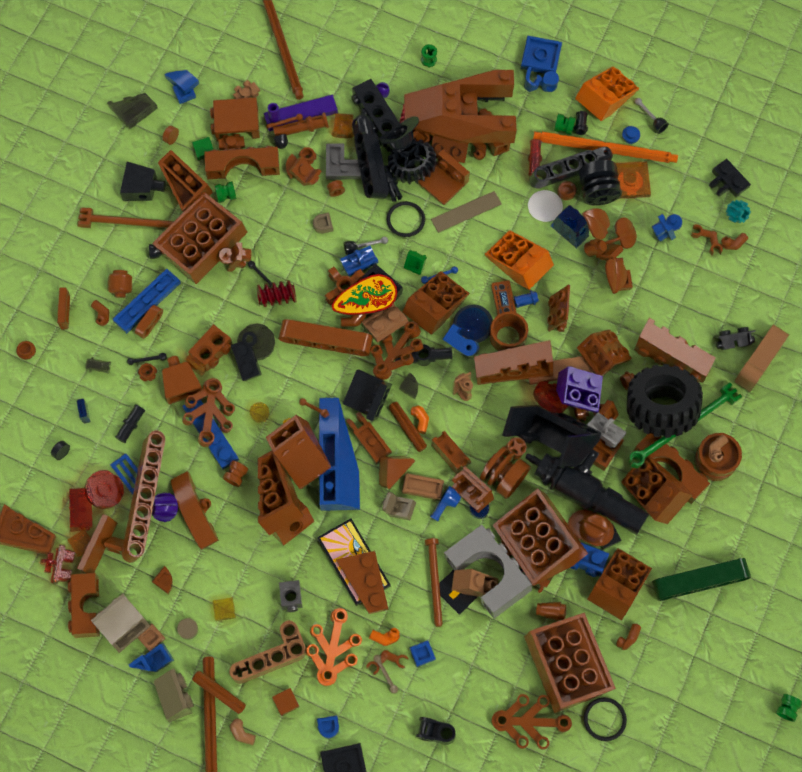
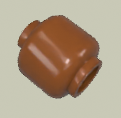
M114 270L108 276V291L114 294L116 298H125L126 294L132 292V275L128 274V271Z

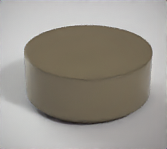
M186 618L179 622L177 631L183 639L189 640L197 635L198 625L193 619Z

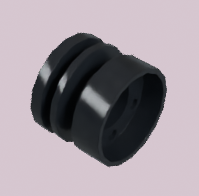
M597 160L587 163L579 169L580 183L583 186L582 194L586 204L592 206L605 205L621 197L622 190L615 162L611 160Z

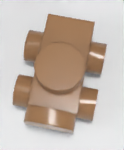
M247 80L243 83V89L240 86L234 88L236 93L233 94V97L235 99L256 98L259 95L260 89L255 82L250 83Z

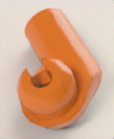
M419 405L411 408V415L419 420L417 431L418 433L426 434L429 416L423 407Z

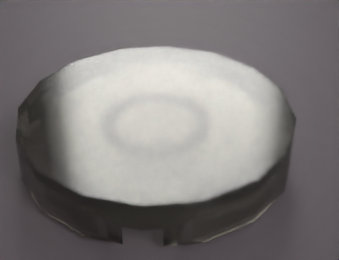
M256 323L246 326L239 333L237 343L242 341L244 333L254 332L258 339L257 343L253 346L257 361L269 357L275 347L273 332L263 324ZM248 336L247 342H252V336Z

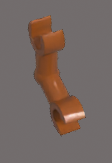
M698 224L693 225V229H697L699 233L692 232L691 236L693 238H699L700 236L710 238V254L713 256V249L717 248L721 255L723 247L718 243L717 232L703 229Z
M387 650L382 651L380 654L382 664L389 660L396 663L401 669H404L405 666L399 664V660L401 658L409 659L406 655L398 656ZM371 661L367 664L366 669H368L371 665H375L377 667V670L373 673V675H376L379 672L380 667L378 663H376L375 661Z

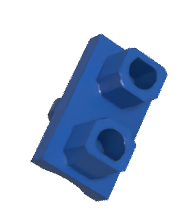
M661 214L658 216L659 222L652 226L656 237L660 242L667 237L671 240L675 239L674 231L679 230L682 226L681 217L672 214L666 220L665 216Z
M371 246L361 250H354V253L340 259L348 276L353 275L359 269L364 270L375 263H379Z

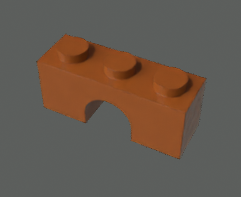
M96 573L71 575V581H68V591L71 593V601H68V610L72 618L68 622L69 633H72L75 638L100 636V631L91 621L96 617L97 613H86L83 610V606L87 599L99 597V577Z

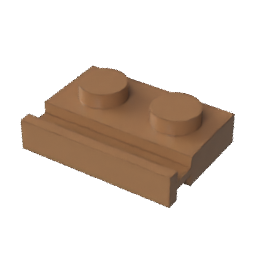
M394 304L390 308L376 312L362 321L363 327L367 329L368 333L373 336L377 343L408 323L407 317Z

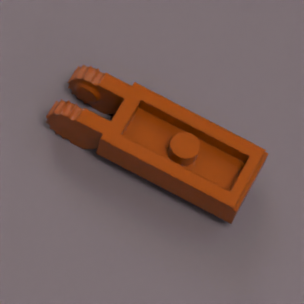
M360 412L355 414L357 420L363 425L359 429L351 419L346 420L353 435L375 464L380 462V457H387L392 454V451L370 422H367Z

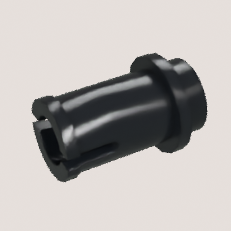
M579 111L576 112L574 131L577 135H584L588 131V126L586 125L588 113L586 111H580V115Z

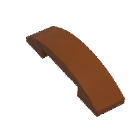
M187 471L173 478L171 485L178 506L200 549L202 550L219 541L212 523L208 521L195 492L196 487L190 473Z

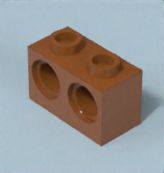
M213 324L188 353L194 362L208 372L211 368L213 369L217 366L223 354L229 353L233 344L231 338ZM216 340L223 341L220 345L214 344ZM203 354H210L207 359L201 358Z

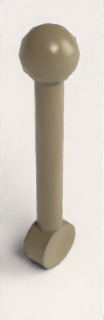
M375 655L374 661L378 663L390 685V692L397 693L398 687L392 683L381 662V656Z

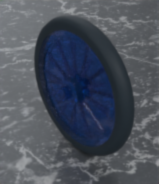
M472 304L464 306L457 312L453 324L462 328L459 333L467 339L480 343L490 335L493 319L487 309L480 305Z

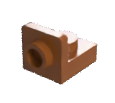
M299 157L289 170L303 186L314 185L319 180V175L322 172L320 169H314L303 157Z

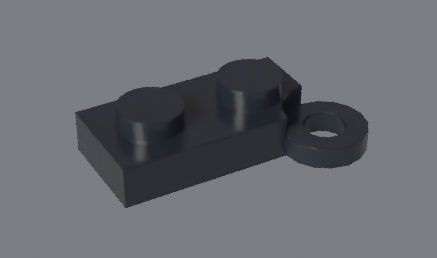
M250 331L244 333L241 342L231 345L242 381H248L262 375L253 349L258 339L256 334ZM248 336H252L253 338L252 342L250 343L247 342Z

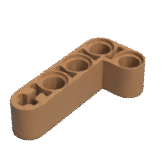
M773 324L734 382L751 392L790 334Z
M289 620L283 622L280 626V633L284 644L234 663L229 671L233 681L242 684L302 660L306 655V647L296 623ZM288 627L295 629L294 634L291 636L284 634L285 629ZM294 646H301L302 651L300 654L295 655L291 652ZM276 653L283 655V659L280 662L272 660ZM255 662H264V667L261 670H255L253 668ZM246 665H249V668L252 671L251 674H249ZM238 669L244 671L242 672V677L236 675Z

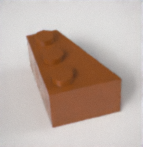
M172 150L158 162L182 212L203 192L209 196L213 193L209 185Z

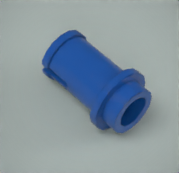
M532 290L530 293L514 296L516 308L530 304L536 305L539 302L536 291L532 292Z

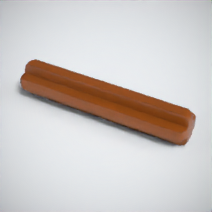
M396 401L390 404V411L417 451L425 450L427 444L399 403Z
M197 671L194 674L192 680L236 713L240 714L246 707L244 702L201 671Z

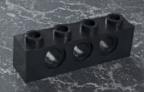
M369 79L352 88L353 95L351 99L355 106H359L361 114H367L371 118L380 146L382 148L385 147L387 152H390L392 150L390 146L382 143L380 139L388 132L384 131V129L392 130L400 123L372 79Z

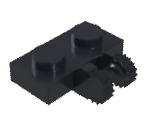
M727 158L713 168L712 172L716 178L709 183V186L713 188L721 182L724 184L716 193L719 197L728 190L737 197L750 188L751 184Z

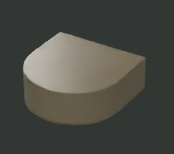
M329 212L319 214L314 218L313 227L316 232L321 234L333 232Z

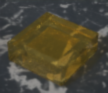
M233 597L213 600L216 621L236 618Z

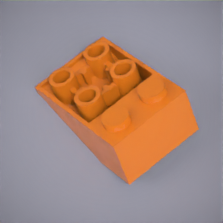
M612 66L584 82L575 99L602 121L611 116L639 90V87L632 80L624 76L619 69Z
M511 230L485 253V256L513 281L528 290L554 266L548 250Z

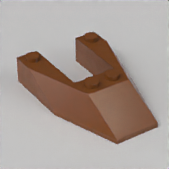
M492 70L404 94L405 120L416 116L419 118V123L413 130L458 143H515L517 132L516 116L478 115L477 97L513 96L514 70Z

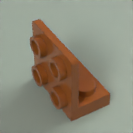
M442 149L438 153L437 165L430 178L425 177V181L418 180V184L442 205H445L469 182L470 172Z
M610 329L592 333L577 347L593 371L601 376H604L615 365L632 359L627 348L622 346L617 335Z

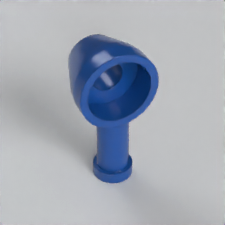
M449 486L434 513L430 516L437 522L440 520L439 518L446 506L455 508L461 499V496L453 487Z

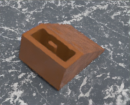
M440 271L408 298L402 313L432 335L447 321L470 293Z
M298 415L293 416L266 436L273 453L299 489L304 488L331 468L308 421Z
M651 456L645 458L641 467L632 468L621 481L655 521L669 524L693 496L678 479Z
M617 548L587 600L618 619L623 620L652 568Z

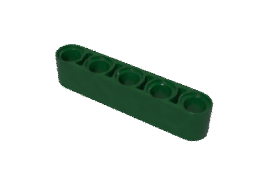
M739 558L653 580L652 583L657 600L664 601L745 581L751 578L746 558Z

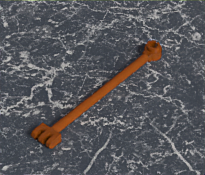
M80 208L81 214L78 219L81 221H78L77 226L91 228L92 222L168 228L174 221L93 215L92 208Z

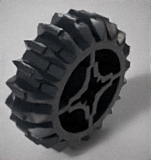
M414 138L406 149L398 153L390 150L388 168L397 181L401 180L402 183L407 181L409 185L415 181L418 184V180L425 181V177L430 178L437 165V156L434 148L428 142L424 143L422 139L417 141Z

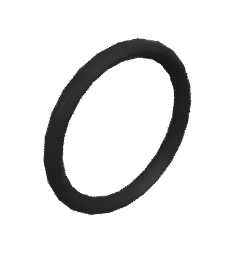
M399 202L388 211L387 225L394 234L401 237H411L423 229L425 214L413 202ZM409 205L415 207L420 212L422 220L417 230L411 233H401L393 228L390 217L397 207Z
M606 697L595 699L589 703L583 717L588 733L600 741L617 739L624 732L627 723L626 713L621 704ZM599 702L614 704L622 714V726L613 736H599L591 730L588 724V713Z

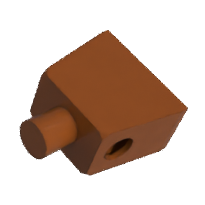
M172 356L167 359L169 367L162 370L165 397L168 404L185 400L187 396L194 395L202 390L188 362L180 363L178 356Z

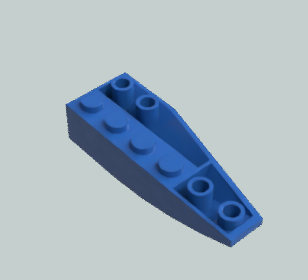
M319 398V408L322 410L327 409L329 412L326 418L322 417L321 413H319V444L331 465L330 469L319 476L321 511L360 510L359 468L339 398Z

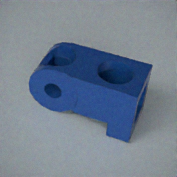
M453 324L443 340L466 356L476 355L479 351V344L475 340L467 339L459 332L462 328Z

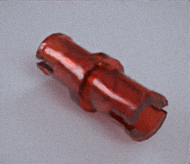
M539 139L530 140L528 176L532 175L542 161V141Z

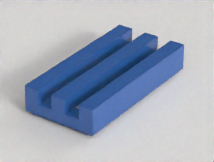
M124 454L110 465L133 495L134 488L131 487L116 466L119 464L134 484L136 479L122 461L126 459L136 474L138 468L129 456Z

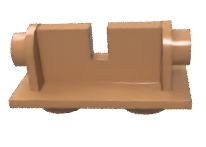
M471 372L458 375L453 384V395L458 393L464 401L470 400L472 396L473 383L471 382Z

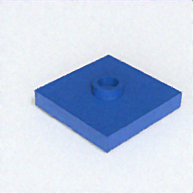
M527 36L520 69L527 70L528 67H532L534 72L544 74L548 71L556 72L562 42Z

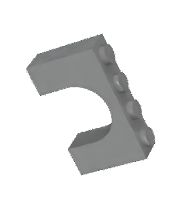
M481 525L445 551L444 555L445 560L454 570H463L474 561L483 558L495 560L502 566L504 576L501 582L481 597L482 605L495 619L531 592L532 584L526 574L520 571L518 562L514 558L510 559L506 554L507 550L502 543L498 544L495 541L493 532Z

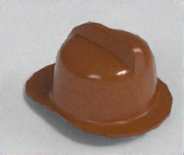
M584 509L578 510L569 518V527L577 538L594 546H604L613 539L614 527L611 521L602 515Z

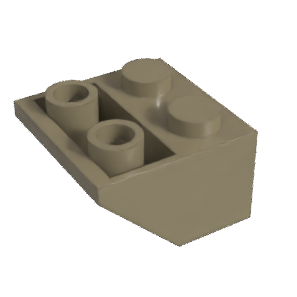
M123 593L91 620L119 653L150 627L149 623Z
M172 669L154 680L168 722L192 714L191 708L194 707V704L188 692L185 693L184 688H187V684L181 673H177L175 669Z

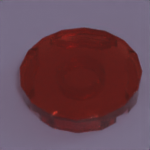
M549 381L539 382L533 390L536 402L548 411L554 413L564 412L569 405L562 404L556 391L557 384H548Z
M99 470L86 480L84 491L87 500L94 507L110 509L120 502L124 494V487L116 474L114 475L108 470Z

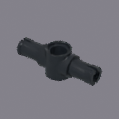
M423 344L422 350L411 353L414 359L413 364L418 363L420 366H428L431 362H436L435 360L452 359V347L435 349ZM426 352L428 357L420 358L419 354Z

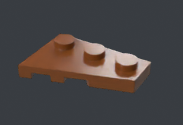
M4 504L0 514V545L50 555L56 539L55 534L37 523H33Z
M375 551L336 559V562L344 572L368 614L388 610Z

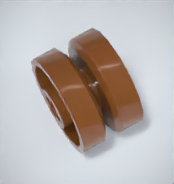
M714 433L708 435L701 442L695 453L694 462L696 469L711 481L728 479L741 462L742 449L739 443L728 434ZM723 434L728 439V443L721 448L723 459L720 462H713L709 458V445Z

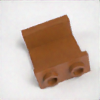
M257 97L213 100V108H210L211 119L214 118V124H211L212 135L215 134L216 141L220 139V134L252 132L253 139L260 138Z

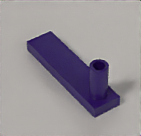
M333 95L280 109L276 103H270L268 105V112L264 113L266 124H271L295 117L300 113L303 115L302 120H305L308 116H319L323 112H325L326 116L337 114L338 109ZM273 127L268 128L269 132L273 131Z

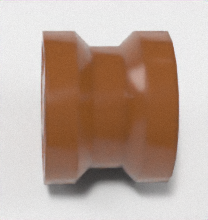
M518 437L512 438L505 446L508 449L506 457L512 452L514 453L513 460L520 459L526 452L525 441Z

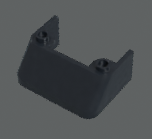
M541 404L511 406L502 436H518L525 443L539 441L561 453L558 463L559 467H576V465H581L597 445L602 433L551 406Z

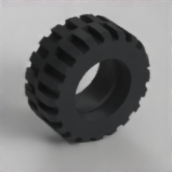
M663 364V366L653 365L652 368L647 367L642 372H638L629 383L627 414L630 421L635 423L634 425L639 430L643 429V432L648 435L651 433L654 434V437L665 436V438H671L672 435H682L683 432L686 433L691 430L700 418L703 398L702 387L693 375L690 376L687 370H681L678 366L670 367L667 364ZM668 397L676 400L678 403L662 405L651 401V399Z

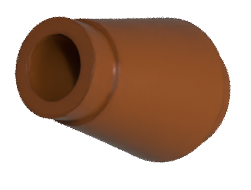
M562 602L538 603L536 615L555 621L563 620L566 616V604H562Z

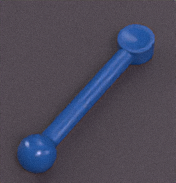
M454 266L451 268V270L445 271L443 273L446 275L450 273L456 274L458 272V268ZM435 275L430 277L423 276L421 282L426 284Z

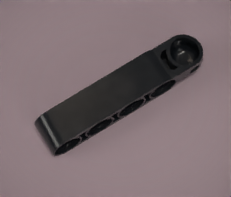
M359 114L354 118L352 128L364 193L367 198L385 199L388 196L389 188L378 135L374 132L371 118L367 114Z
M601 147L539 166L530 176L529 183L532 187L538 189L578 176L579 169L587 164L585 159L590 162L612 160L613 153L610 148ZM536 175L541 176L543 180L537 178Z

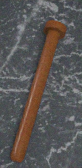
M431 538L425 540V546H428L434 623L436 627H441L443 623L436 551L439 539Z

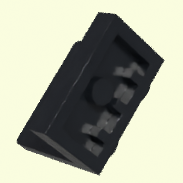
M358 369L355 372L343 404L366 414V419L373 422L378 419L392 384Z

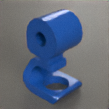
M532 67L527 68L525 90L528 92L537 90L539 85L545 92H553L557 89L559 76L556 72L548 71L543 77L537 75L536 80L532 82L530 80Z

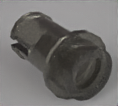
M94 357L87 359L86 370H89V372L98 371L108 374L110 372V361L96 360Z

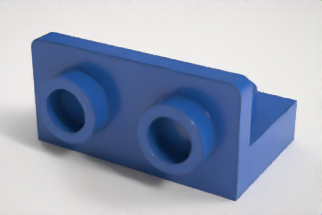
M581 543L589 554L570 568L574 570L582 569L586 571L587 575L592 577L601 576L609 553Z

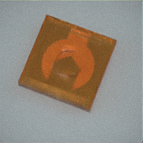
M647 161L616 163L618 180L622 190V195L619 199L651 196Z

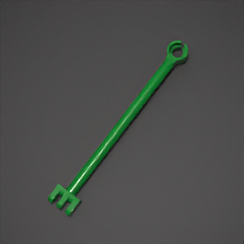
M729 382L720 389L722 396L701 409L698 421L728 401L733 405L743 396L739 394L734 397L733 395L737 393V390L734 388L729 391L728 389L733 386ZM672 435L671 438L663 436L644 450L633 451L628 457V464L630 465L633 462L632 468L641 467L646 457L676 436Z

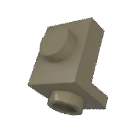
M388 492L383 501L382 510L390 517L410 521L416 502L413 499L397 497L393 493Z

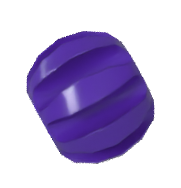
M158 493L155 495L152 516L158 521H171L177 515L178 502L175 496L170 493Z

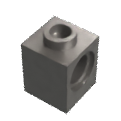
M299 580L279 582L282 610L296 612L298 608H303ZM289 593L297 595L296 599L291 602L286 600V596Z

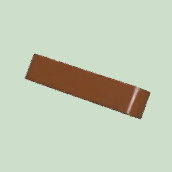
M284 319L278 339L285 343L366 357L370 355L373 336L358 331Z

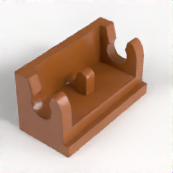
M443 431L439 438L434 437L432 439L431 446L455 474H458L463 470V467L471 463L470 459L449 437L446 431Z
M465 466L452 479V482H454L452 487L479 513L494 500L493 493L485 483Z

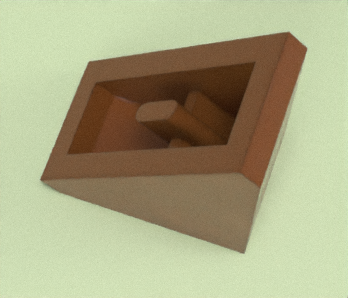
M406 456L380 457L379 485L390 489L411 467L415 460Z

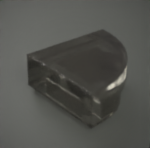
M409 373L400 385L399 390L416 399L418 382L414 375Z

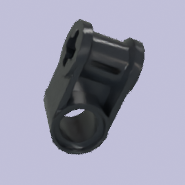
M427 717L419 718L421 723L415 738L444 745L454 742L456 731L451 724ZM444 729H449L452 731V736L449 739H444L441 737V732Z

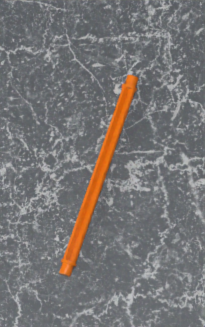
M534 131L533 140H539L543 143L586 150L608 147L616 155L651 159L665 163H677L678 155L671 154V152Z

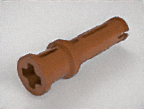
M323 112L319 116H308L302 121L273 127L275 136L283 134L291 135L308 130L309 132H314L315 129L323 127L327 129L329 126L326 114Z

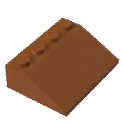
M203 192L152 244L187 278L197 284L220 261L218 254L221 249H232L248 232L241 220Z
M539 488L493 524V527L533 586L574 566L589 554L548 495Z
M585 612L531 630L524 636L554 713L574 707L616 689Z

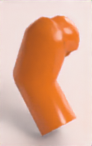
M391 628L390 631L384 634L373 630L369 639L383 646H388L398 641L400 632L397 628Z

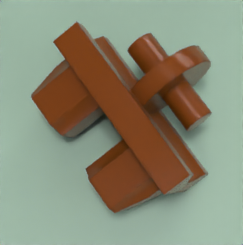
M237 242L232 249H221L218 258L223 264H230L227 271L233 272L236 267L244 268L246 262L251 260V249L242 248V243Z

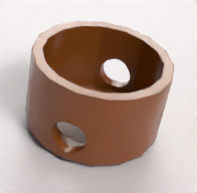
M509 311L497 315L490 327L489 336L491 344L498 351L524 346L529 331L528 323L524 317L515 312ZM504 327L514 328L519 334V341L515 344L501 342L497 339L499 330Z

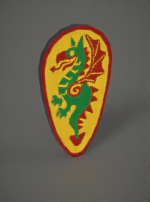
M371 275L344 290L333 302L332 310L344 315H363L384 311L390 308L396 301V285L392 279L385 275Z

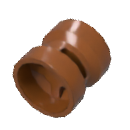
M232 460L229 465V472H225L223 479L233 486L240 487L242 483L241 478L247 474L249 469L243 464Z

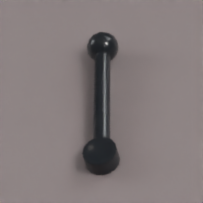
M249 261L248 267L254 269L271 288L272 282L256 267L254 261Z
M160 353L159 356L138 359L128 358L127 364L133 365L137 362L158 359L165 361L167 356L165 353Z

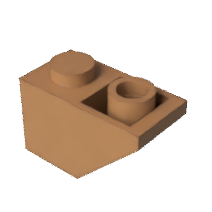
M473 569L454 570L452 590L482 597L498 585L497 578Z

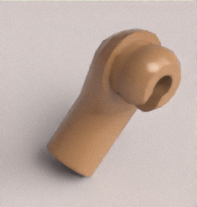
M723 434L709 445V458L713 462H720L723 459L721 448L728 443V439Z
M238 718L234 719L230 724V730L235 740L254 745L256 735L246 733L243 729V721Z

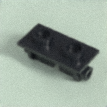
M749 327L737 328V332L732 333L730 330L719 331V335H715L713 338L719 339L716 342L717 349L726 350L735 348L734 341L736 340L738 347L752 345V343H755L754 335L751 336V333L756 331L750 330Z

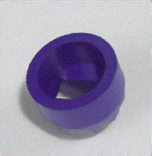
M385 82L378 83L376 87L383 98H386L390 93L388 84Z

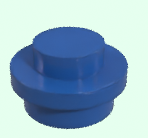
M628 126L623 130L622 138L628 144L636 143L640 139V131L634 126Z

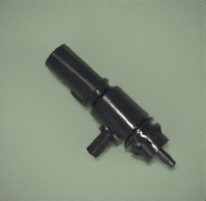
M593 449L581 465H576L573 468L570 466L559 467L560 456L553 457L546 453L541 460L527 453L525 458L537 466L534 475L541 479L543 485L548 486L550 484V490H554V492L581 508H591L594 510L593 513H600L633 534L637 535L649 513L625 500L620 493L610 487H603L602 481L592 475L593 472L590 469L599 455L597 451Z

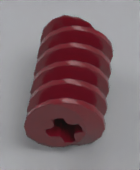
M287 280L286 286H284L282 281H279L278 287L274 282H272L271 288H269L267 283L264 284V289L257 285L259 307L260 303L267 307L268 302H270L271 306H274L275 300H277L279 305H282L283 299L286 304H289L290 298H292L294 303H297L294 283L293 285L291 284L290 280Z

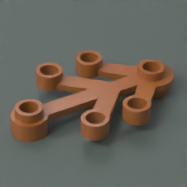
M410 321L405 324V333L395 347L392 344L393 338L391 334L381 340L385 344L388 354L385 361L382 358L383 350L380 345H374L370 348V352L375 357L377 364L373 369L375 377L382 380L388 379L392 374V370L413 363L414 359L411 353L423 349L422 341L414 339L411 341L410 346L403 347L409 339L420 335L421 330L417 323ZM401 357L400 360L393 362L395 359Z
M215 378L206 380L202 390L194 395L187 396L185 400L187 408H194L197 401L207 396L205 404L192 412L185 413L182 418L183 424L190 426L196 418L205 413L203 431L198 436V443L203 447L211 446L215 438L211 432L213 416L221 424L220 430L223 433H229L233 427L232 422L227 420L224 415L231 416L235 411V406L229 403L222 394V384ZM215 398L223 406L222 412L215 405ZM226 407H229L232 411H227ZM185 417H190L192 421H187ZM223 425H228L229 429H226ZM202 438H206L208 442H204Z
M526 694L519 695L517 701L507 711L500 710L494 713L492 717L493 727L498 731H506L520 749H525L529 744V740L526 736H521L513 726H521L541 750L548 748L549 740L547 737L541 736L534 727H556L559 732H567L572 726V721L567 715H560L557 719L533 718L542 708H546L549 705L550 699L546 695L539 696L537 702L522 717L512 716L521 707L528 705L529 697ZM521 697L526 698L527 703L521 704L519 702V699ZM541 698H545L547 700L546 705H542L540 703ZM500 717H504L506 719V723L500 724L498 722V719ZM562 719L567 721L566 727L561 726L560 721ZM519 739H524L526 741V745H519ZM540 740H545L547 745L545 747L540 746Z

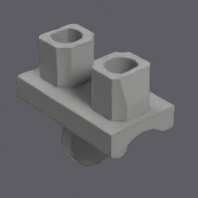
M599 412L587 424L602 433L600 438L610 448H615L626 435L623 429L614 424L615 420L613 418L608 420Z

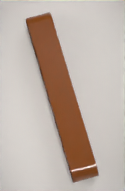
M158 430L152 431L145 438L142 446L122 548V557L128 563L137 561L145 551L165 446V436ZM151 439L156 440L158 445L153 444ZM147 456L153 458L154 463L150 462ZM144 474L148 475L151 481L146 480ZM140 492L145 493L147 495V499H144L141 496ZM137 511H141L144 515V518L140 517L137 514ZM133 529L138 530L140 536L135 535ZM130 548L135 549L137 555H133L130 552Z

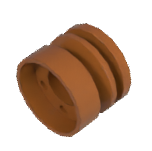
M502 447L488 460L480 480L485 482L491 476L487 485L491 487L498 482L496 492L505 499H508L522 483L531 466L522 459L512 464L514 453L511 452L505 458L508 449Z

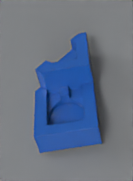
M188 70L164 74L165 78L172 85L177 86L185 94L199 85V80Z
M161 643L146 655H141L129 664V667L158 672L173 662L174 659L164 643Z

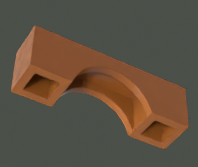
M278 147L231 148L223 151L210 150L205 152L207 180L226 179L228 172L233 167L241 164L254 166L262 176L280 175Z
M647 434L636 445L634 451L644 450L662 436L654 437V434ZM667 443L649 455L656 462H663L673 467L679 481L693 495L688 500L690 504L710 485L708 478L703 473H698L689 460H684L679 455L677 449L669 446Z

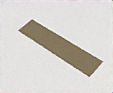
M495 191L434 217L431 221L439 233L495 208L502 203Z

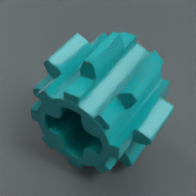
M742 200L731 201L726 209V215L729 216L728 220L734 223H744L751 213L750 208L747 206L748 203Z

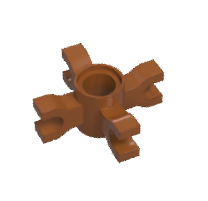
M333 266L328 270V276L336 283L337 287L325 295V301L331 306L335 299L344 291V289H341V286L348 285L350 287L362 280V277L365 275L364 272L359 269L351 277L341 276Z

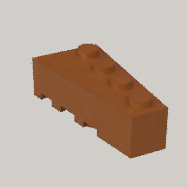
M273 451L259 457L258 479L260 480V486H258V493L260 494V502H258V509L260 510V516H258V523L268 535H271L304 517L291 477Z

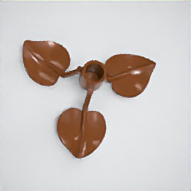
M589 209L583 212L582 215L586 219L589 230L595 239L585 243L584 251L589 257L596 255V258L608 259L605 264V271L611 291L615 294L625 285L627 271L623 262L616 261L615 257L602 254L606 251L607 244L619 240L622 248L628 249L633 247L637 238L636 230L633 223L628 218L623 217L618 219L615 224V231L618 237L603 241L602 239L608 234L607 229L610 226L609 217L602 209Z

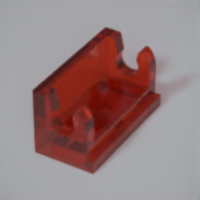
M92 488L69 489L70 532L89 531L92 528Z

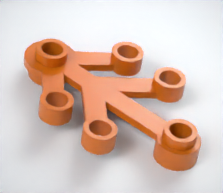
M337 608L331 613L330 618L334 625L330 643H328L323 635L321 625L315 624L310 628V634L316 638L327 656L326 662L324 664L318 655L319 648L315 644L307 646L306 654L311 657L318 668L317 680L324 686L334 684L339 672L347 667L356 665L358 661L355 654H348L344 661L333 667L337 656L351 647L360 645L362 642L359 634H353L349 637V640L338 646L342 624L348 618V614L343 608ZM338 612L343 614V619H338ZM314 627L319 628V634L313 632ZM353 637L358 638L357 644L352 642ZM310 647L315 649V654L309 652ZM349 656L354 658L353 664L348 662ZM325 672L330 673V679L324 677Z

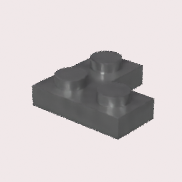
M344 143L326 144V180L362 179L358 160H345Z

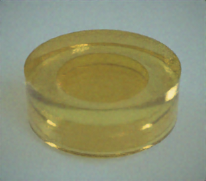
M257 402L251 406L250 416L255 422H264L269 417V408L265 403Z

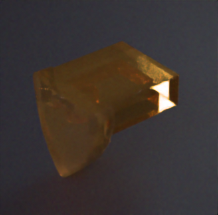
M335 113L334 129L332 130L333 137H354L352 114Z

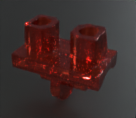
M59 545V548L56 550L55 560H53L54 553L50 552L47 554V559L40 560V564L45 566V573H50L51 567H53L51 583L57 584L59 581H70L72 570L62 569V563H73L75 556L74 551L65 549V545Z

